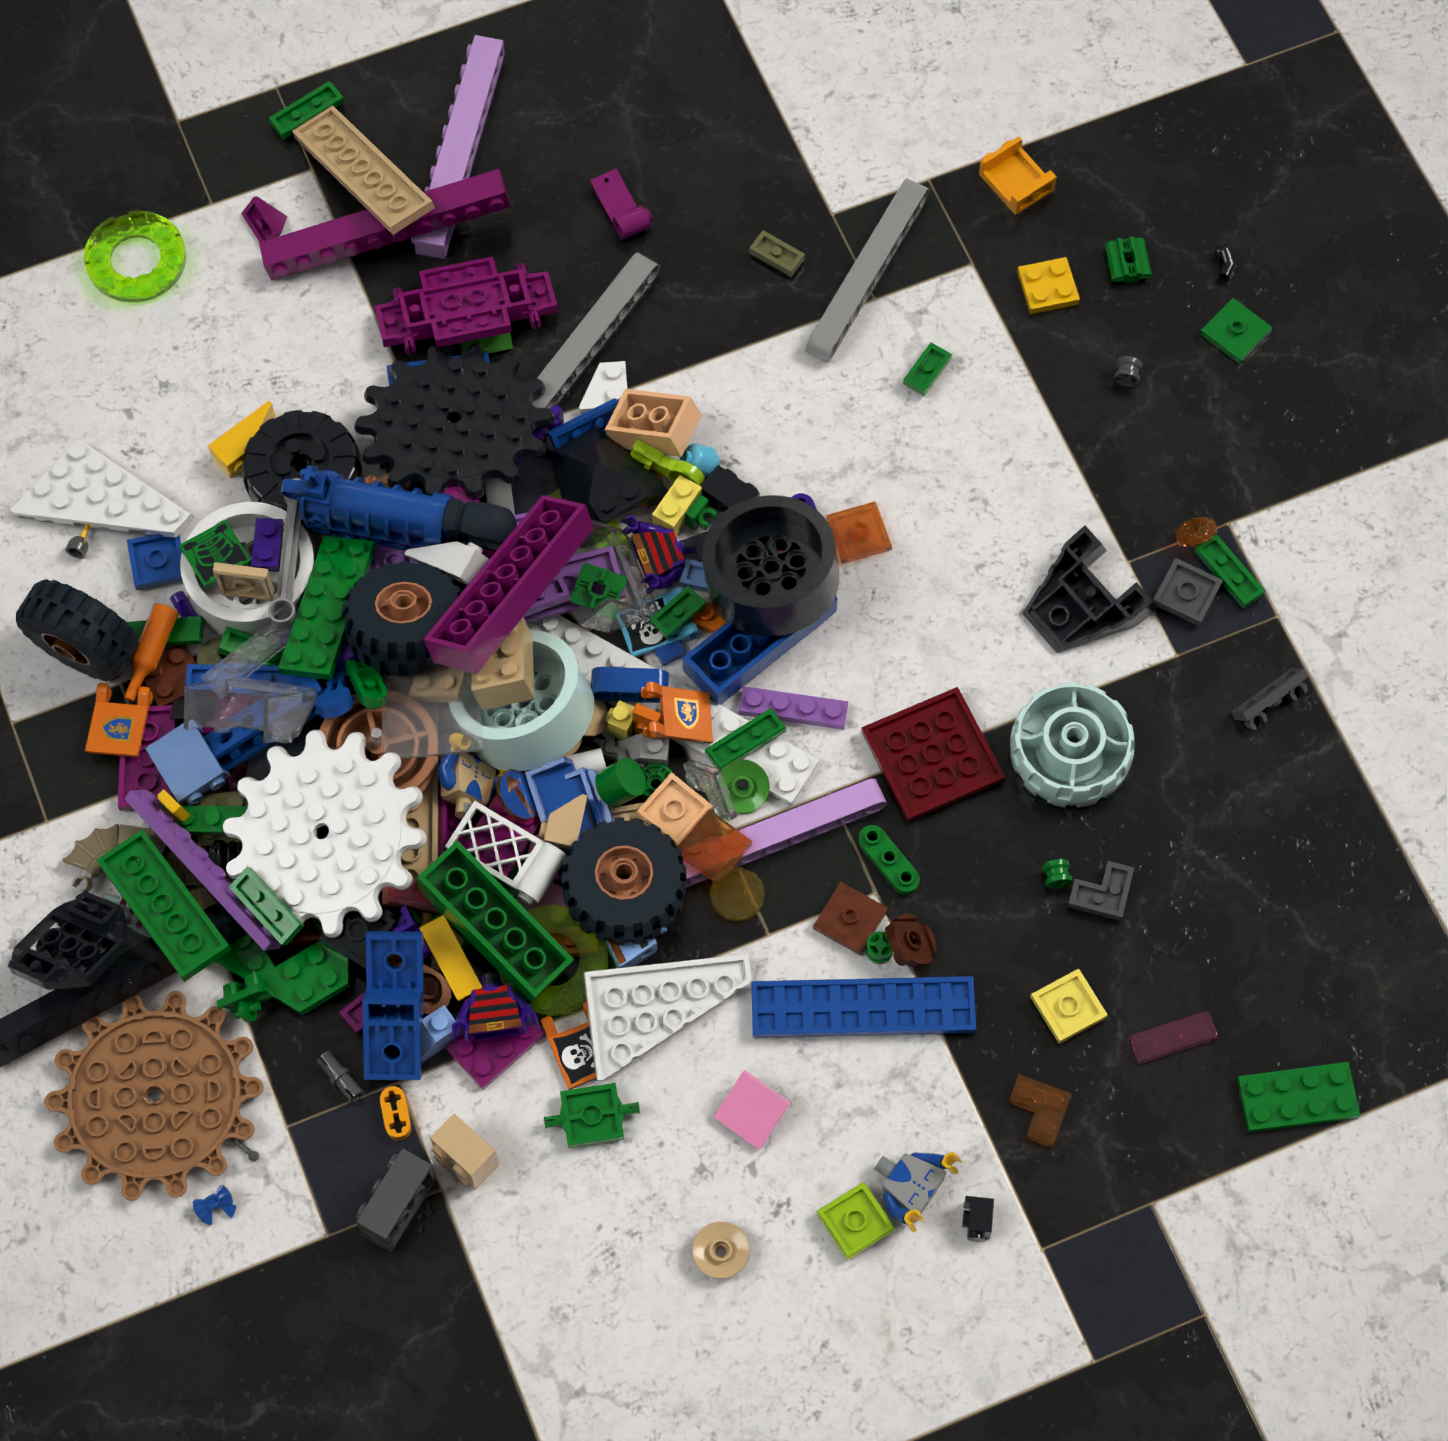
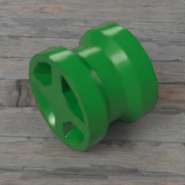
M1055 859L1042 865L1043 872L1047 875L1045 885L1048 889H1061L1073 883L1072 876L1068 873L1070 868L1068 860Z
M882 931L871 934L867 941L866 955L875 964H885L893 955L885 932Z

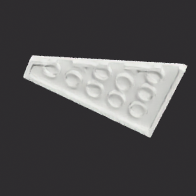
M749 954L584 972L596 1082L608 1078L751 983L752 975Z

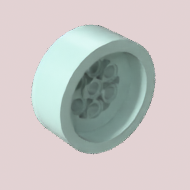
M530 630L533 636V700L482 710L471 691L470 673L461 703L449 702L451 713L464 736L471 738L470 748L481 761L491 767L506 771H526L542 767L569 752L581 740L591 723L594 713V696L591 686L572 649L562 639L553 634Z

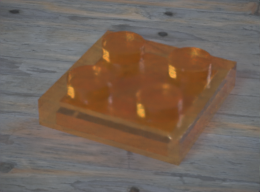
M708 810L677 848L681 850L683 860L719 885L751 847L752 840Z

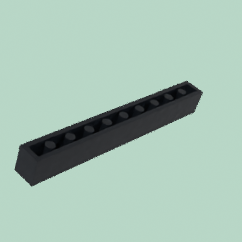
M219 901L203 910L228 944L245 936L240 924ZM151 937L125 951L82 996L55 989L0 1019V1067L171 976L177 971Z

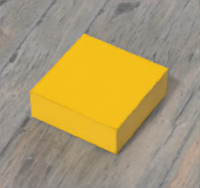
M164 789L157 795V799L181 822H184L190 816Z

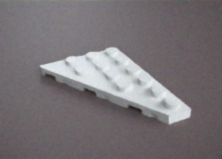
M77 439L10 509L12 515L16 518H19V516L34 517L38 521L51 520L54 523L70 525L82 523L89 524L94 528L106 527L109 530L129 532V530L145 531L149 535L161 534L164 537L176 538L193 520L189 512L80 439Z

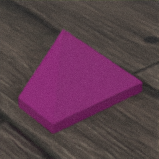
M254 196L241 213L259 242L279 237L287 219L285 214L258 196Z

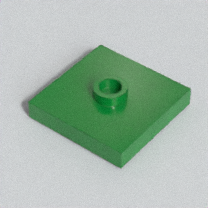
M1232 298L1201 330L1200 335L1240 364L1267 337L1273 327Z

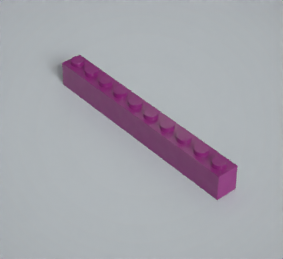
M496 169L425 191L424 193L432 200L435 208L394 235L366 209L259 242L264 268L271 280L281 279L297 272L307 271L323 264H330L336 260L356 256L362 252L379 249L388 244L402 242L414 236L428 234L437 229L451 227L463 221L473 220L489 213L502 211L511 207L505 182L500 170Z

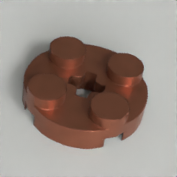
M902 914L886 926L885 934L894 953L895 962L900 966L907 965L918 969L933 960L932 955L936 953L937 946L930 928L926 924L922 926L916 920L919 918L913 914Z

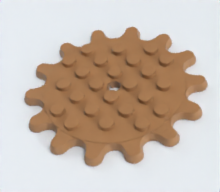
M172 991L166 996L164 1005L159 1010L150 1011L144 1007L141 997L135 994L122 1001L123 1012L117 1022L107 1023L97 1015L82 1023V1028L88 1036V1044L83 1050L72 1051L63 1049L55 1055L56 1066L68 1073L69 1082L64 1089L48 1093L44 1104L51 1112L65 1113L69 1118V1124L64 1131L56 1135L54 1147L61 1153H67L74 1149H81L86 1152L88 1160L81 1171L82 1180L86 1184H97L105 1175L114 1173L122 1179L121 1193L126 1200H137L142 1195L146 1183L151 1180L163 1182L167 1193L171 1197L178 1198L187 1191L186 1178L191 1169L202 1167L213 1176H220L226 1171L227 1161L221 1153V1146L229 1138L248 1140L253 1136L255 1131L254 1125L251 1121L240 1115L239 1107L244 1100L260 1096L264 1086L259 1078L243 1076L239 1071L240 1062L253 1051L252 1041L247 1037H239L228 1041L220 1036L219 1030L226 1018L223 1009L213 1006L206 1010L203 1015L191 1017L185 1009V995L180 991ZM153 1089H159L163 1093L160 1100L155 1103L148 1101V1093Z

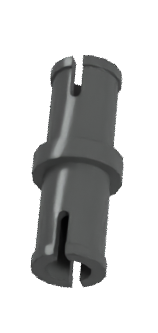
M332 1051L323 1053L321 1057L324 1060L318 1058L317 1063L331 1078L330 1083L340 1089L350 1104L359 1101L361 1098L358 1094L362 1097L365 1092L351 1077V1071L340 1064Z

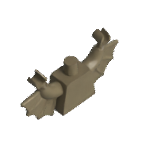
M115 824L108 829L95 828L89 837L80 841L76 840L72 853L63 858L64 863L87 871L84 876H76L72 881V886L78 887L81 881L84 880L85 885L81 892H89L93 887V877L97 878L103 871L96 860L143 829L185 887H205L152 829L120 824V826Z

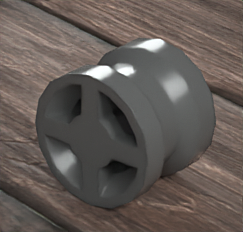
M1123 356L1117 359L1116 367L1118 371L1115 372L1114 381L1125 387L1138 385L1140 379L1138 372L1141 371L1142 362L1131 356Z

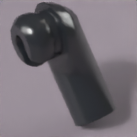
M1223 244L1217 246L1214 253L1218 259L1223 261L1218 277L1223 281H1229L1237 265V260L1232 247Z

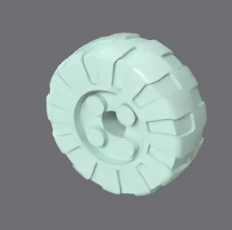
M1061 683L1057 687L1048 690L1045 688L1032 696L1030 702L1023 706L1017 715L1010 737L1012 765L1015 773H1019L1024 781V787L1034 796L1038 795L1047 800V803L1064 808L1066 805L1078 808L1096 804L1102 797H1109L1122 784L1129 772L1135 748L1133 727L1129 724L1127 713L1117 700L1113 701L1106 695L1105 691L1091 685L1088 687L1076 685V683Z

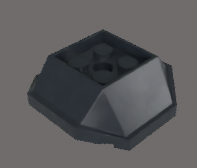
M84 891L77 895L75 900L65 902L53 909L14 947L8 968L12 974L47 990L59 989L82 996L129 948L125 912L120 905Z

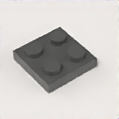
M1175 558L1153 601L1157 607L1200 627L1223 580Z

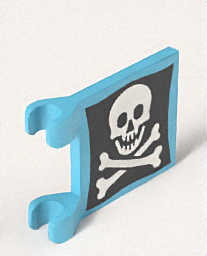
M676 587L662 596L615 613L632 656L639 657L653 652L655 648L677 641H690L699 637L698 628L694 622L686 624L669 640L650 624L649 619L683 590L681 587Z

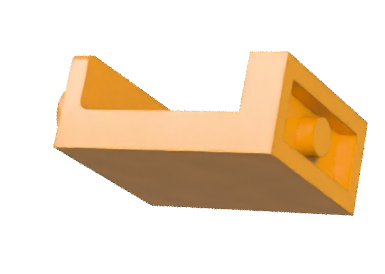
M1020 137L1012 141H1006L1000 149L993 153H987L981 159L979 175L1015 215L1053 192L1057 176L1051 170L1044 173L1022 149L1023 140Z

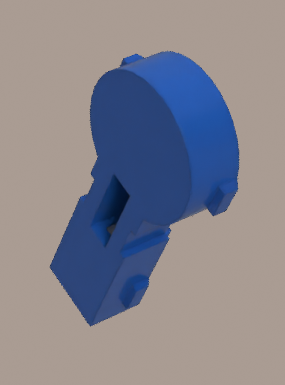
M345 669L334 672L332 680L326 681L327 688L325 692L315 700V712L322 718L330 719L343 715L356 702L355 696L352 697L349 691L351 680L346 675Z

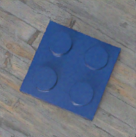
M157 534L127 540L136 591L183 581L180 570L182 554L179 547L182 544L180 534L176 538Z

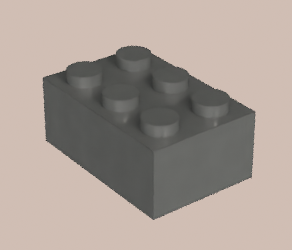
M403 1148L398 1155L395 1153L391 1157L387 1165V1174L383 1179L379 1178L371 1191L373 1196L368 1204L363 1203L356 1214V1218H358L356 1222L362 1236L390 1252L393 1251L437 1180L432 1164Z

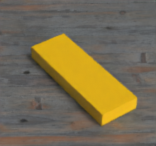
M444 915L419 928L423 932V937L458 1002L471 996L472 990L483 988Z

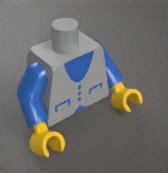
M914 1152L910 1155L904 1153L899 1162L895 1164L882 1156L874 1170L887 1178L882 1186L883 1201L890 1216L903 1224H907L911 1232H916L917 1229L913 1223L917 1221L925 1222L921 1214L945 1180L947 1172L944 1169H947L952 1174H957L958 1170L952 1164L954 1162L962 1163V1159L954 1152L947 1153L946 1155Z

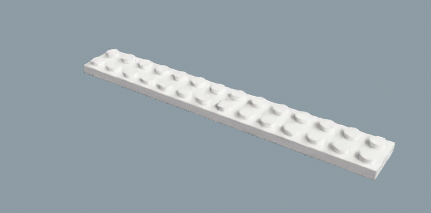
M561 615L527 623L529 630L553 634L567 643L575 654L590 686L591 671L596 667L655 669ZM669 676L668 687L693 690ZM711 699L713 742L708 744L672 739L707 760L709 759L704 751L706 748L749 722L722 705H717ZM604 701L613 707H616L618 701ZM625 702L634 707L639 703L661 713L660 703ZM779 737L743 759L760 765L769 778V795L791 807L819 765L818 759Z

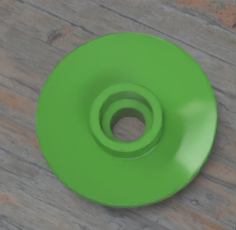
M743 759L732 761L723 767L718 774L716 780L717 796L720 802L733 812H753L765 803L769 795V778L765 770L753 761ZM739 781H747L748 787L741 789L738 785Z

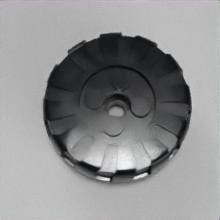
M302 410L285 412L284 415L275 419L272 417L259 427L260 429L254 437H250L244 450L245 459L242 462L244 485L251 501L270 504L286 512L287 504L284 496L280 494L283 479H301L300 471L301 469H306L307 466H315L319 471L330 470L343 474L344 478L348 480L363 477L361 454L351 433L342 423L335 422L331 416L318 411L302 412ZM302 520L301 525L304 528H307Z

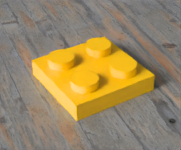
M1067 257L1018 267V277L1030 314L1079 305L1080 298Z

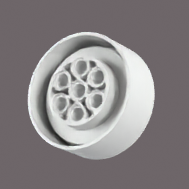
M261 502L231 504L212 512L202 519L191 531L187 540L226 520L252 561L256 518L283 519L285 529L287 512L279 507ZM302 525L292 597L296 613L298 612L316 560L310 538ZM181 554V577L192 608L197 616L204 618V626L211 632L223 637L228 626L268 642L286 635L289 628H276L270 621L268 607L272 601L222 595L217 584L205 590L184 554ZM269 571L274 590L277 591L279 571ZM246 600H253L248 605L242 604ZM281 607L274 612L273 617L278 620H284L291 615L292 611L290 608Z

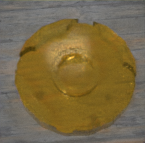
M740 867L729 868L718 874L714 879L710 890L712 907L718 915L726 920L736 922L748 920L755 916L763 906L765 896L763 883L757 874L752 871L750 872Z

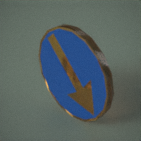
M514 769L503 772L497 779L496 790L504 810L517 820L527 821L534 818L538 811L526 775Z

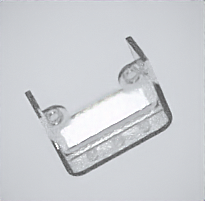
M591 520L594 526L593 531L572 556L612 546L620 575L627 577L625 586L626 598L619 599V601L607 598L579 620L580 626L608 633L650 619L658 612V608L652 593H646L649 585L647 583L641 584L645 575L628 535H624L622 529Z
M230 678L184 686V730L212 727L214 732L227 733L230 732V728L243 727L264 731L263 742L265 743L275 741L290 743L293 742V738L299 736L317 701V689L250 678Z

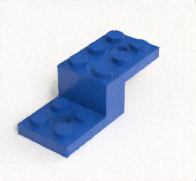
M367 931V989L362 999L364 1080H421V1021L424 1015L423 932ZM390 954H398L403 962L400 966H392L388 963L387 957ZM389 1045H394L400 1050V1055L389 1057L385 1053V1048Z

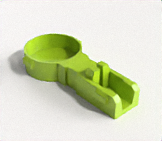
M639 439L636 440L632 447L631 458L644 464V468L647 470L651 468L662 473L672 483L676 481L679 475L699 486L705 480L704 474L696 466L686 461L671 458Z

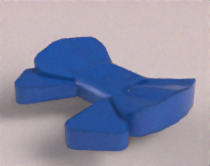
M220 1185L216 1193L211 1194L205 1199L193 1200L194 1212L201 1222L207 1225H212V1210L220 1206L232 1218L236 1205L232 1204V1195L225 1185Z

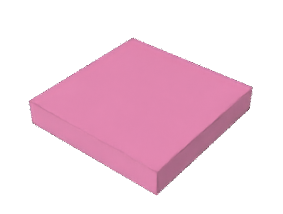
M744 1070L714 1118L760 1150L791 1102L747 1070Z

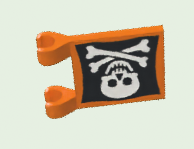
M587 1001L583 1002V1010L589 1021ZM552 1017L542 1018V1028L545 1031L568 1090L595 1080L596 1073L589 1022L558 1034Z

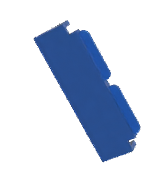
M561 757L542 767L525 772L541 822H546L550 813L582 794L588 796L578 842L581 840L580 834L588 828L591 830L595 829L596 823L604 820L607 823L613 822L609 805L600 798L596 790V770L584 767L576 770L572 759ZM561 866L558 874L562 883L563 867ZM574 922L576 926H580L579 922Z

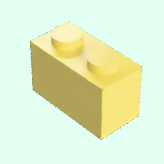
M679 475L652 513V524L663 526L666 529H673L677 537L685 526V513L698 496L702 495V487Z

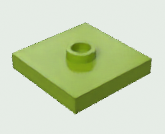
M865 1182L860 1183L816 1211L817 1216L847 1261L896 1230Z

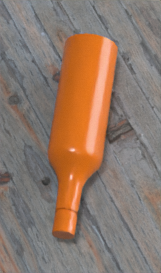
M159 603L153 604L139 638V647L131 659L133 675L124 696L125 699L134 702L144 678L156 670L179 615L173 608Z

